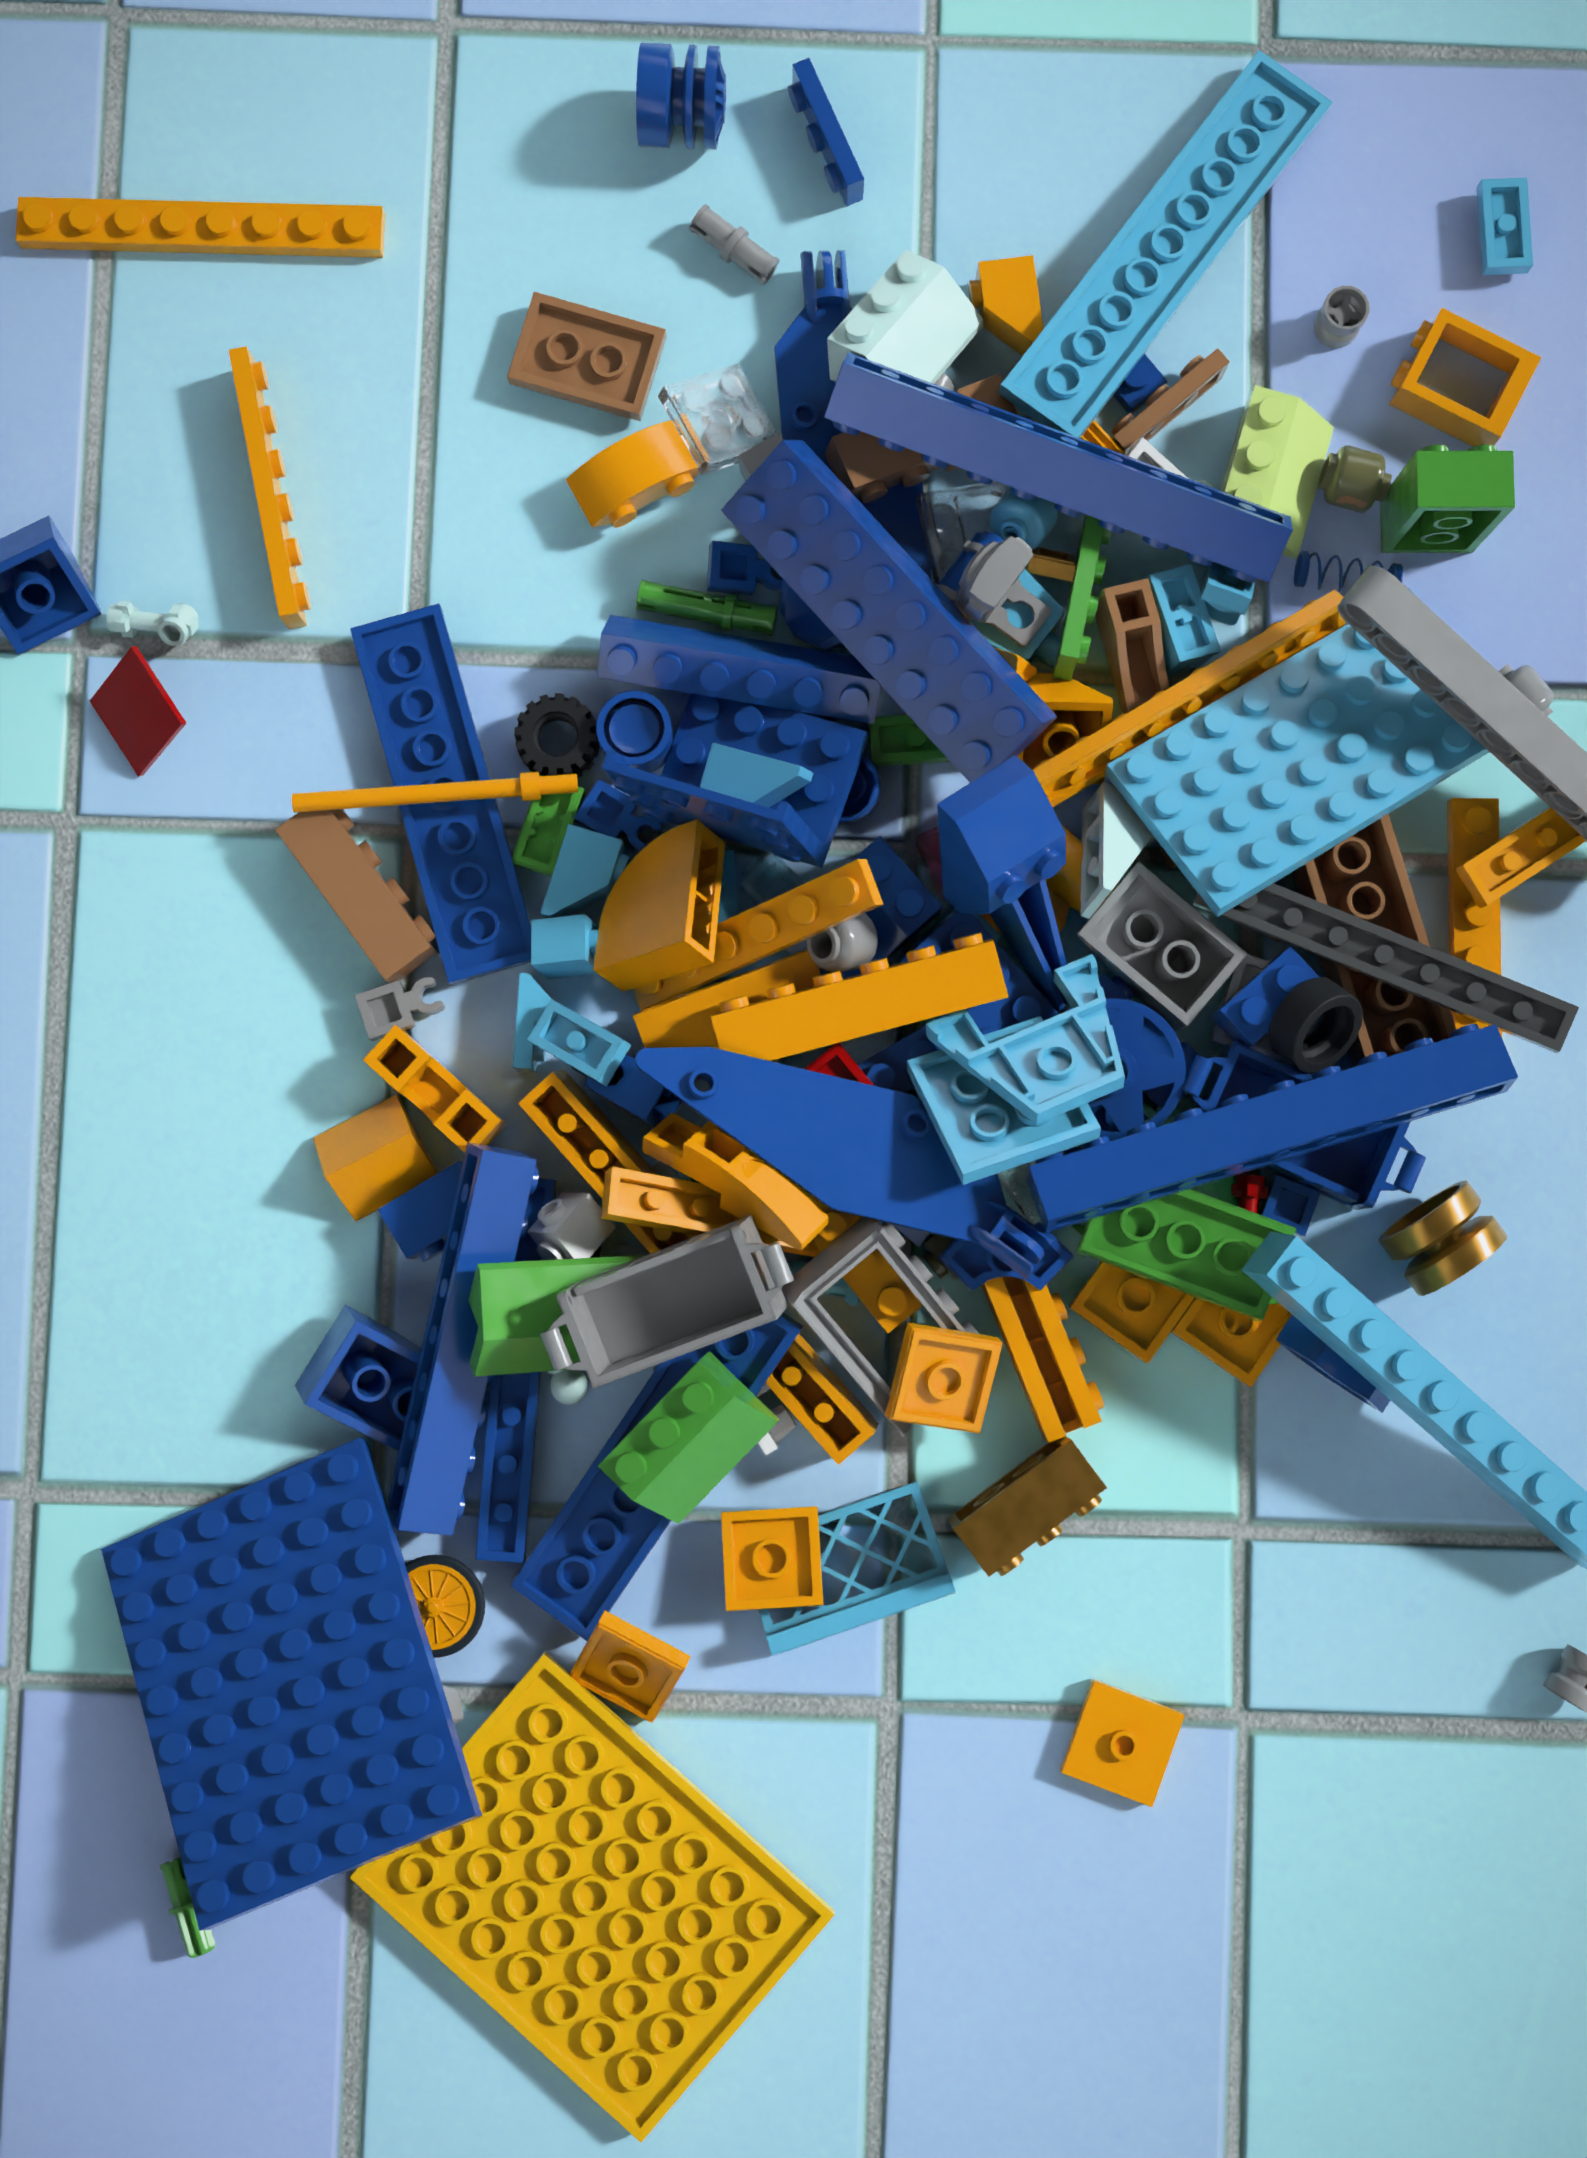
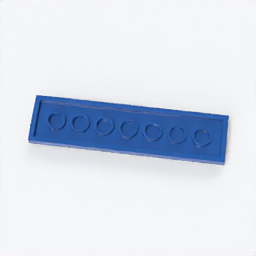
M440 603L350 628L393 786L490 780ZM496 798L399 805L448 983L454 985L531 963V922L517 872L512 862V854Z
M783 1312L777 1320L660 1363L510 1586L588 1641L604 1610L610 1612L671 1522V1520L632 1501L598 1465L707 1352L710 1351L757 1396L804 1326Z

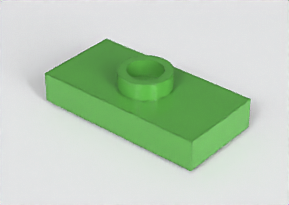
M578 787V793L541 795V800L530 802L512 856L514 866L552 878L568 824L575 825L574 816L581 807L585 795L584 788Z

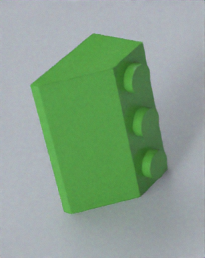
M709 1351L681 1378L598 1467L632 1501L679 1524L780 1419Z

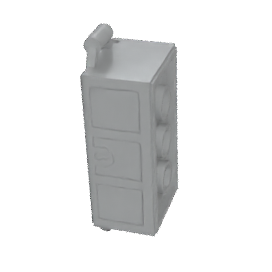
M750 1215L571 1284L557 1294V1301L563 1314L548 1330L540 1333L554 1371L563 1368L586 1371L593 1389L777 1320L788 1307L781 1289L785 1284L792 1282L794 1278L780 1243L764 1244L754 1219ZM567 1325L580 1361L572 1362L559 1326Z

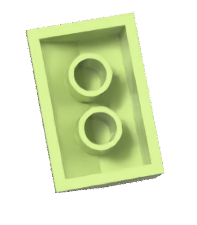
M1255 385L1242 411L1220 491L1290 516L1293 531L1282 555L1296 559L1299 555L1334 427L1301 398Z

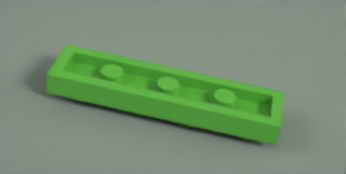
M1086 514L1083 520L1076 556V568L1070 586L1053 672L1054 678L1068 681L1072 679L1076 664H1086L1091 637L1083 636L1085 623L1093 625L1099 602L1098 596L1091 595L1093 583L1101 584L1107 560L1106 556L1099 555L1101 544H1109L1112 531L1098 524L1099 519Z

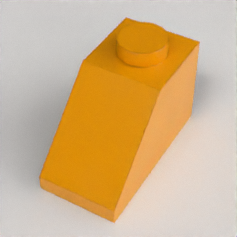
M1030 255L978 262L975 280H969L968 283L969 301L975 309H979V314L983 318V327L1023 356L1044 329L1034 257Z

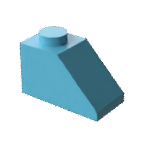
M712 743L700 787L769 808L809 784L814 773L799 765Z
M568 824L540 912L542 917L545 919L568 916L609 895L615 882L630 863L631 856L625 854L626 847L623 840Z

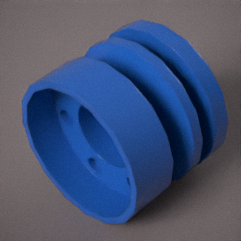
M640 43L636 81L638 145L640 147L669 148L674 126H682L686 148L694 149L697 127H703L705 149L717 150L718 139L725 123L726 74L721 62L720 46H708L705 68H698V50L696 45H689L684 67H676L671 44Z

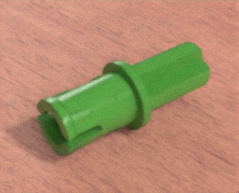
M178 1857L173 1859L172 1862L168 1861L159 1865L163 1872L173 1906L168 1911L170 1915L175 1914L187 1956L195 1958L210 1952L215 1948L211 1929L199 1931L181 1858Z

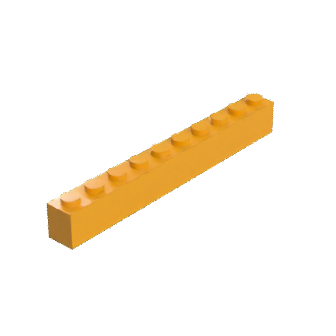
M566 1070L552 1071L518 1103L602 1199L605 1172L612 1166L658 1175ZM624 1223L650 1253L695 1237V1235ZM798 1334L766 1381V1384L839 1465L875 1433L879 1423L806 1340Z

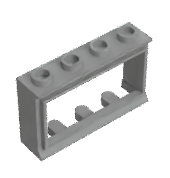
M862 1217L793 1275L794 1280L785 1284L781 1290L788 1301L885 1415L891 1388L818 1302L817 1298L875 1249H878L940 1328L979 1333L968 1320L960 1325L953 1316L960 1309L942 1288L934 1292L928 1285L927 1281L933 1275L915 1254L908 1259L900 1250V1247L906 1241L892 1224L884 1222L880 1225L874 1219ZM889 1420L902 1437L906 1435L913 1424Z

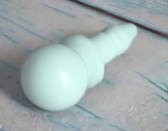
M547 1371L553 1375L550 1382V1390L558 1402L565 1405H573L585 1397L588 1391V1380L582 1371Z

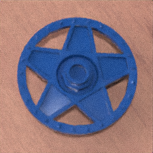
M1119 998L1106 999V1009H1119L1110 1025L1113 1026L1125 1074L1124 1087L1088 1103L1090 1108L1103 1105L1119 1131L1114 1132L1100 1131V1137L1107 1136L1110 1141L1126 1137L1130 1129L1144 1124L1142 1091L1174 1083L1164 1106L1146 1122H1154L1156 1127H1159L1177 1106L1186 1078L1184 1052L1176 1033L1168 1022L1157 1012L1141 1003ZM1144 1017L1149 1019L1164 1033L1174 1057L1142 1049Z

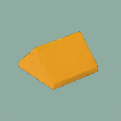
M397 1094L313 1137L324 1177L355 1221L378 1211L382 1206L438 1174Z

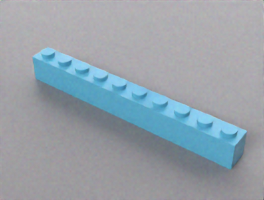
M1270 1232L1242 1268V1271L1578 1565L1587 1569V1492L1299 1237Z

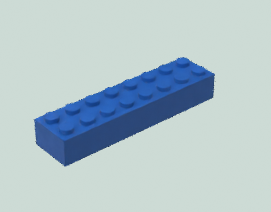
M782 440L721 509L723 514L970 783L1012 756H1018L1057 718L1055 713L803 440Z

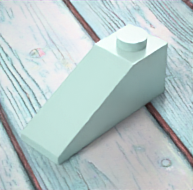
M1103 781L1082 809L1081 916L1090 919L1110 894L1145 846L1151 845L1155 838L1116 787L1106 781Z

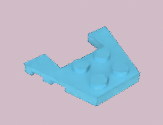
M1093 954L1054 970L1053 981L1071 1006V1010L993 1043L987 1042L966 1009L952 1012L926 1023V1036L932 1043L1036 1125L1124 1087L1125 1074L1113 1026L1109 1022L1106 998L1103 987L1100 986L1097 974L1098 966Z

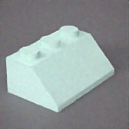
M905 249L827 338L830 379L835 382L837 381L842 363L847 353L850 352L935 384L983 327V318L944 266Z

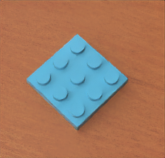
M1039 1016L983 1036L988 1043H993L1038 1024L1043 1019ZM940 1049L907 1060V1072L962 1185L1100 1138L1101 1127L1088 1103L1036 1125L943 1050Z

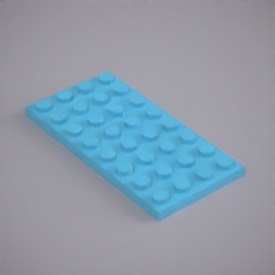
M1347 624L1108 763L1105 775L1216 917L1485 756L1489 751L1352 626Z

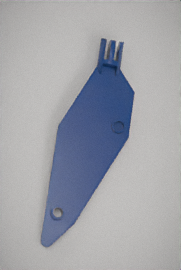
M845 250L836 252L833 275L830 251L818 252L816 289L812 251H803L800 253L804 308L774 347L781 434L783 440H803L832 471L825 452L831 438L844 432L833 426L834 421L824 418L836 384L835 381L830 379L827 338L852 311L848 290ZM923 481L911 487H904L903 483L887 488L888 492L883 497L870 503H862V500L859 499L860 503L932 580Z
M712 1047L643 1048L635 1057V1064L640 1071L831 1210L978 1244L1025 1279H1029L1034 1271L1032 1264H1039L1044 1257L1043 1249H1049L1054 1242L1053 1238L1006 1205L998 1173L962 1185L922 1101L914 1095ZM699 1079L705 1080L709 1084L710 1090L707 1092L699 1091L695 1087L694 1081Z

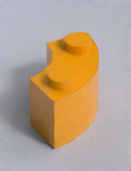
M675 419L647 427L610 445L581 465L566 479V482L591 527L612 524L614 528H618L635 519L637 511L648 504L668 495L677 497L689 491L695 485L693 479L707 465L682 420Z

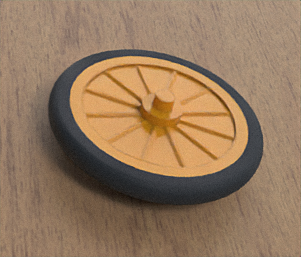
M444 1555L422 1556L405 1564L433 1657L449 1656L466 1647L477 1635L485 1615L484 1592L476 1575L462 1562Z

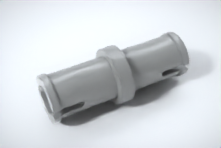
M707 204L698 210L691 221L692 224L689 226V230L721 252L720 258L725 262L730 263L733 261L756 278L760 284L764 285L775 272L780 260L748 238L749 232L742 226L736 229L711 210Z

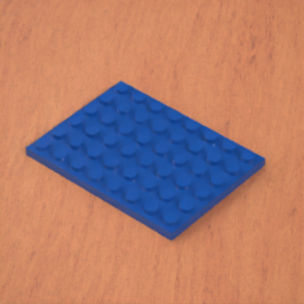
M357 1438L101 1549L199 1931L210 1930L482 1816L367 1440Z

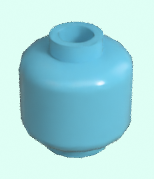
M1008 489L996 503L990 514V528L992 533L997 534L1003 540L1010 536L1021 538L1033 551L1044 542L1057 522L1058 510L1054 508L1055 503L1040 497H1037L1035 501L1026 500L1014 495Z

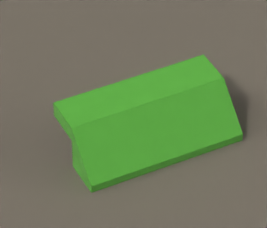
M646 1255L477 1264L468 1299L478 1325L470 1359V1366L474 1377L554 1371L540 1333L548 1330L563 1314L557 1301V1294L575 1282ZM567 1325L559 1326L572 1362L580 1361Z

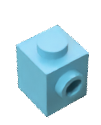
M586 914L531 920V965L547 979L598 974L593 971L599 927Z

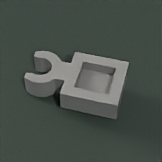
M433 977L422 978L408 992H405L403 983L398 980L356 994V1002L369 1040L375 1041L383 1038L394 1025H397L404 1031L417 1027L413 1013L421 1011L424 1014L434 1015L443 1011L445 1005L442 1001L426 1004L422 998L426 989L438 985L436 979Z

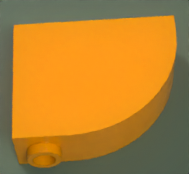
M698 819L663 833L644 847L626 866L606 900L598 928L593 971L622 992L714 963L725 842Z

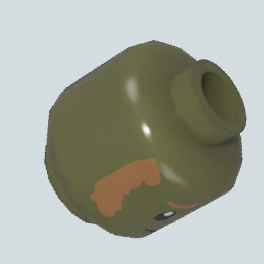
M1345 445L1336 454L1331 452L1328 454L1320 474L1318 489L1324 490V499L1327 503L1358 513H1365L1372 507L1375 500L1384 501L1391 484L1392 475L1385 473L1386 465L1382 455Z

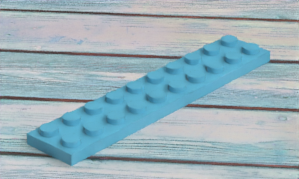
M1258 50L1001 383L998 394L1040 424L1081 438L1327 114L1333 102Z

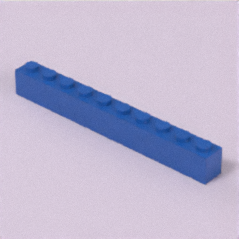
M850 352L847 353L842 363L824 418L834 421L833 426L844 433L859 435L860 431L878 437L877 442L890 450L901 452L904 451V448L916 451L922 454L921 458L925 462L933 466L947 468L951 464L967 470L966 475L979 483L992 484L993 480L1010 486V491L1020 498L1035 501L1037 497L1053 502L1055 503L1054 508L1063 514L1080 517L1081 513L1099 519L1098 524L1109 531L1124 533L1126 529L1143 536L1142 540L1152 547L1167 550L1169 546L1185 551L1186 557L1198 564L1211 566L1215 562L1229 567V572L1232 575L1247 582H1255L1257 578L1270 582L1293 531L1291 517Z
M1470 1024L1450 1033V1038L1435 1043H1433L1432 1038L1420 1039L1407 1045L1404 1048L1405 1052L1389 1057H1387L1386 1052L1374 1053L1361 1059L1358 1062L1359 1066L1343 1071H1341L1340 1066L1328 1067L1316 1072L1312 1076L1313 1080L1295 1085L1294 1080L1282 1081L1267 1088V1094L1249 1099L1247 1094L1236 1095L1221 1102V1108L1203 1113L1201 1108L1190 1109L1176 1115L1173 1118L1174 1122L1156 1127L1154 1122L1144 1123L1130 1129L1126 1137L1110 1141L1107 1136L1100 1137L1099 1139L1082 1144L1080 1151L1064 1156L1061 1151L1035 1160V1164L1029 1166L1027 1181L1044 1231L1048 1233L1505 1093L1517 1080V1072L1497 1025L1494 1024L1479 1029L1478 1024Z

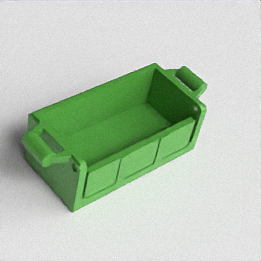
M1191 1189L1090 1219L1086 1227L1080 1226L1078 1223L1071 1225L1082 1236L1077 1249V1255L1085 1258L1090 1256L1095 1260L1133 1273L1137 1277L1149 1279L1189 1294L1196 1299L1208 1301L1242 1315H1248L1249 1319L1256 1322L1263 1321L1269 1304L1280 1303L1242 1271V1268L1270 1232L1294 1235L1296 1231L1295 1227Z

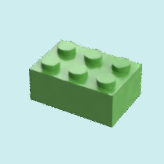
M1430 445L1416 451L1390 485L1384 501L1380 502L1381 553H1473L1515 508L1513 451H1497V447L1493 445H1477L1469 448L1467 451H1449V448L1445 445Z

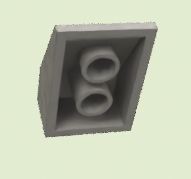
M1139 861L1076 934L1132 990L1134 995L1144 1005L1162 1016L1175 1031L1187 1027L1248 954Z

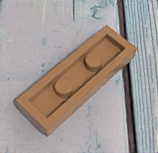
M1218 348L1205 359L1201 355L1196 356L1180 372L1182 378L1171 388L1167 384L1162 385L1147 399L1145 404L1148 407L1136 417L1129 413L1121 419L1111 431L1112 439L1125 453L1128 452L1136 440L1143 437L1149 441L1222 379L1230 361Z

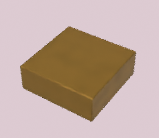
M1040 547L1032 551L1034 555L1027 565L1029 573L1070 582L1073 581L1076 568V557L1073 554Z

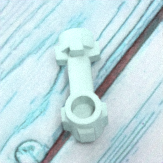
M120 600L118 604H111L109 606L106 617L108 629L111 632H120L122 637L133 638L137 630L158 632L160 638L171 646L183 645L188 637L192 636L199 628L197 612L190 605L184 603L174 604L167 614L139 611L138 607L132 605V602Z

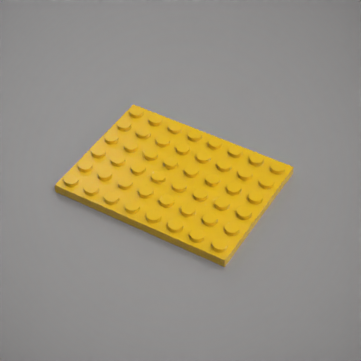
M545 1651L462 1747L482 1816L358 1867L349 1878L641 2143L827 1925L835 1913L831 1906L589 1689L574 1680L569 1675L570 1672Z

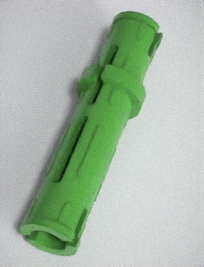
M641 580L636 600L637 610L721 625L722 630L730 632L733 628L769 636H773L778 614V606L738 599L737 594L728 593L727 597L712 595L685 588L661 585L647 580Z

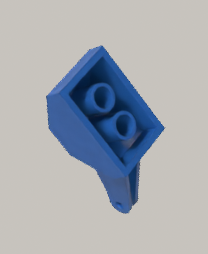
M1014 755L937 804L943 897L960 914H990L1035 987L1053 1008L1060 1013L1064 1010L1065 1004L1069 1005V1003L1053 981L1054 970L1067 965L1045 879L1056 875L1062 866L1066 864V832L1034 771Z

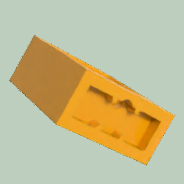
M1441 308L1433 322L1430 323L1424 320L1415 334L1410 346L1416 348L1417 351L1411 362L1403 359L1390 385L1397 388L1389 405L1471 446H1494L1501 438L1542 357ZM1439 339L1508 373L1486 417L1417 383Z

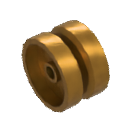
M1467 1180L1447 1187L1412 1209L1390 1226L1378 1240L1392 1260H1407L1415 1257L1408 1264L1404 1277L1418 1296H1425L1460 1278L1486 1260L1507 1240V1234L1493 1216H1478L1471 1219L1478 1211L1481 1199Z

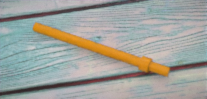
M539 772L520 773V778L293 793L292 808L295 813L522 797V801L541 800V795L578 793L577 774L539 776Z

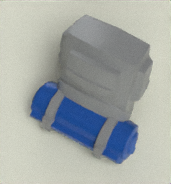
M988 531L983 533L977 532L970 541H966L961 548L962 553L939 584L936 585L966 618L990 624L1020 646L1026 647L1051 614V609L1026 590L1019 581L1020 574L1034 555L1032 548L1019 537L1014 538L1010 536L1003 540L995 533ZM1006 600L1011 604L1024 603L1028 605L1033 613L1031 625L1026 628L1012 626L1007 618V610L1001 606Z

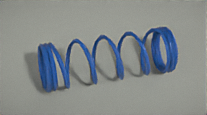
M1302 550L1297 557L1295 565L1294 585L1295 587L1301 586L1302 588L1306 585L1310 559L1313 555L1317 557L1318 590L1321 589L1325 574L1334 558H1337L1339 564V593L1342 592L1352 564L1358 561L1360 576L1364 572L1363 565L1360 559L1356 557L1349 563L1343 575L1341 559L1335 554L1329 559L1322 573L1321 560L1318 553L1313 552L1309 554L1308 551ZM1378 560L1372 563L1371 565L1375 566V564H1379L1380 567L1383 568L1382 563ZM1391 564L1388 572L1402 583V564Z

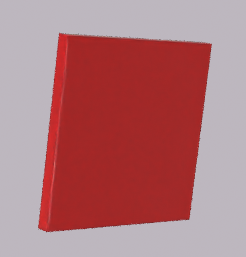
M133 646L127 651L89 700L138 777L143 776L187 724L137 646Z

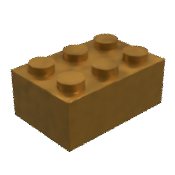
M1065 1436L1045 1444L948 1517L947 1520L988 1577L996 1571L1000 1576H1004L1024 1560L1020 1553L1037 1542L1041 1547L1057 1537L1063 1531L1060 1523L1073 1513H1076L1078 1517H1082L1098 1506L1102 1501L1099 1494L1107 1489V1487L1074 1442Z

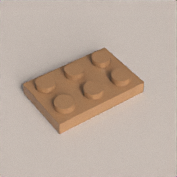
M534 292L507 375L508 382L511 385L641 421L667 337L666 329Z

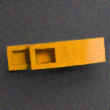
M670 1113L643 1137L642 1152L721 1193V1209L740 1219L752 1215L758 1229L799 1251H802L828 1225L829 1216L808 1192L710 1121L701 1128L674 1113Z

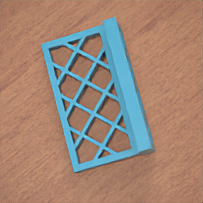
M918 1482L819 1515V1531L831 1537L821 1557L822 1571L847 1583L838 1602L827 1606H816L819 1609L801 1614L804 1607H797L792 1618L775 1624L769 1609H759L758 1611L767 1635L766 1639L772 1656H777L955 1594L956 1590ZM912 1495L918 1515L910 1531L884 1519L892 1501ZM885 1504L879 1516L867 1511ZM857 1513L876 1521L864 1547L839 1535L847 1517ZM839 1520L834 1532L823 1527V1525ZM920 1521L927 1540L915 1535ZM881 1524L907 1537L895 1562L869 1550ZM836 1540L862 1552L850 1578L824 1566ZM911 1540L930 1548L937 1568L916 1574L900 1566ZM867 1555L892 1567L884 1586L873 1590L855 1581ZM897 1570L910 1576L891 1583ZM852 1586L865 1592L846 1599Z

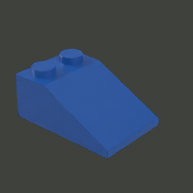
M879 836L850 861L867 859L884 904L866 912L873 921L878 939L876 954L871 961L882 958L890 959L936 919L943 908V905L886 841ZM807 939L785 948L789 955L806 950ZM819 968L821 975L828 973ZM860 969L841 972L842 979L861 974Z
M344 1305L296 1382L295 1387L305 1405L399 1451L421 1347L384 1324Z

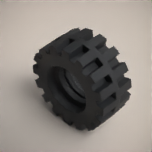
M555 693V697L550 698L546 694L540 696V701L536 703L531 701L527 704V710L525 713L521 712L517 718L518 726L514 730L515 745L525 766L531 772H539V776L577 774V779L583 776L582 772L585 769L590 770L594 765V758L598 757L600 749L596 732V721L586 705H582L578 699L572 696L569 699L560 693ZM561 720L568 722L577 732V741L574 748L564 756L554 757L547 755L539 747L538 737L541 729L552 721Z

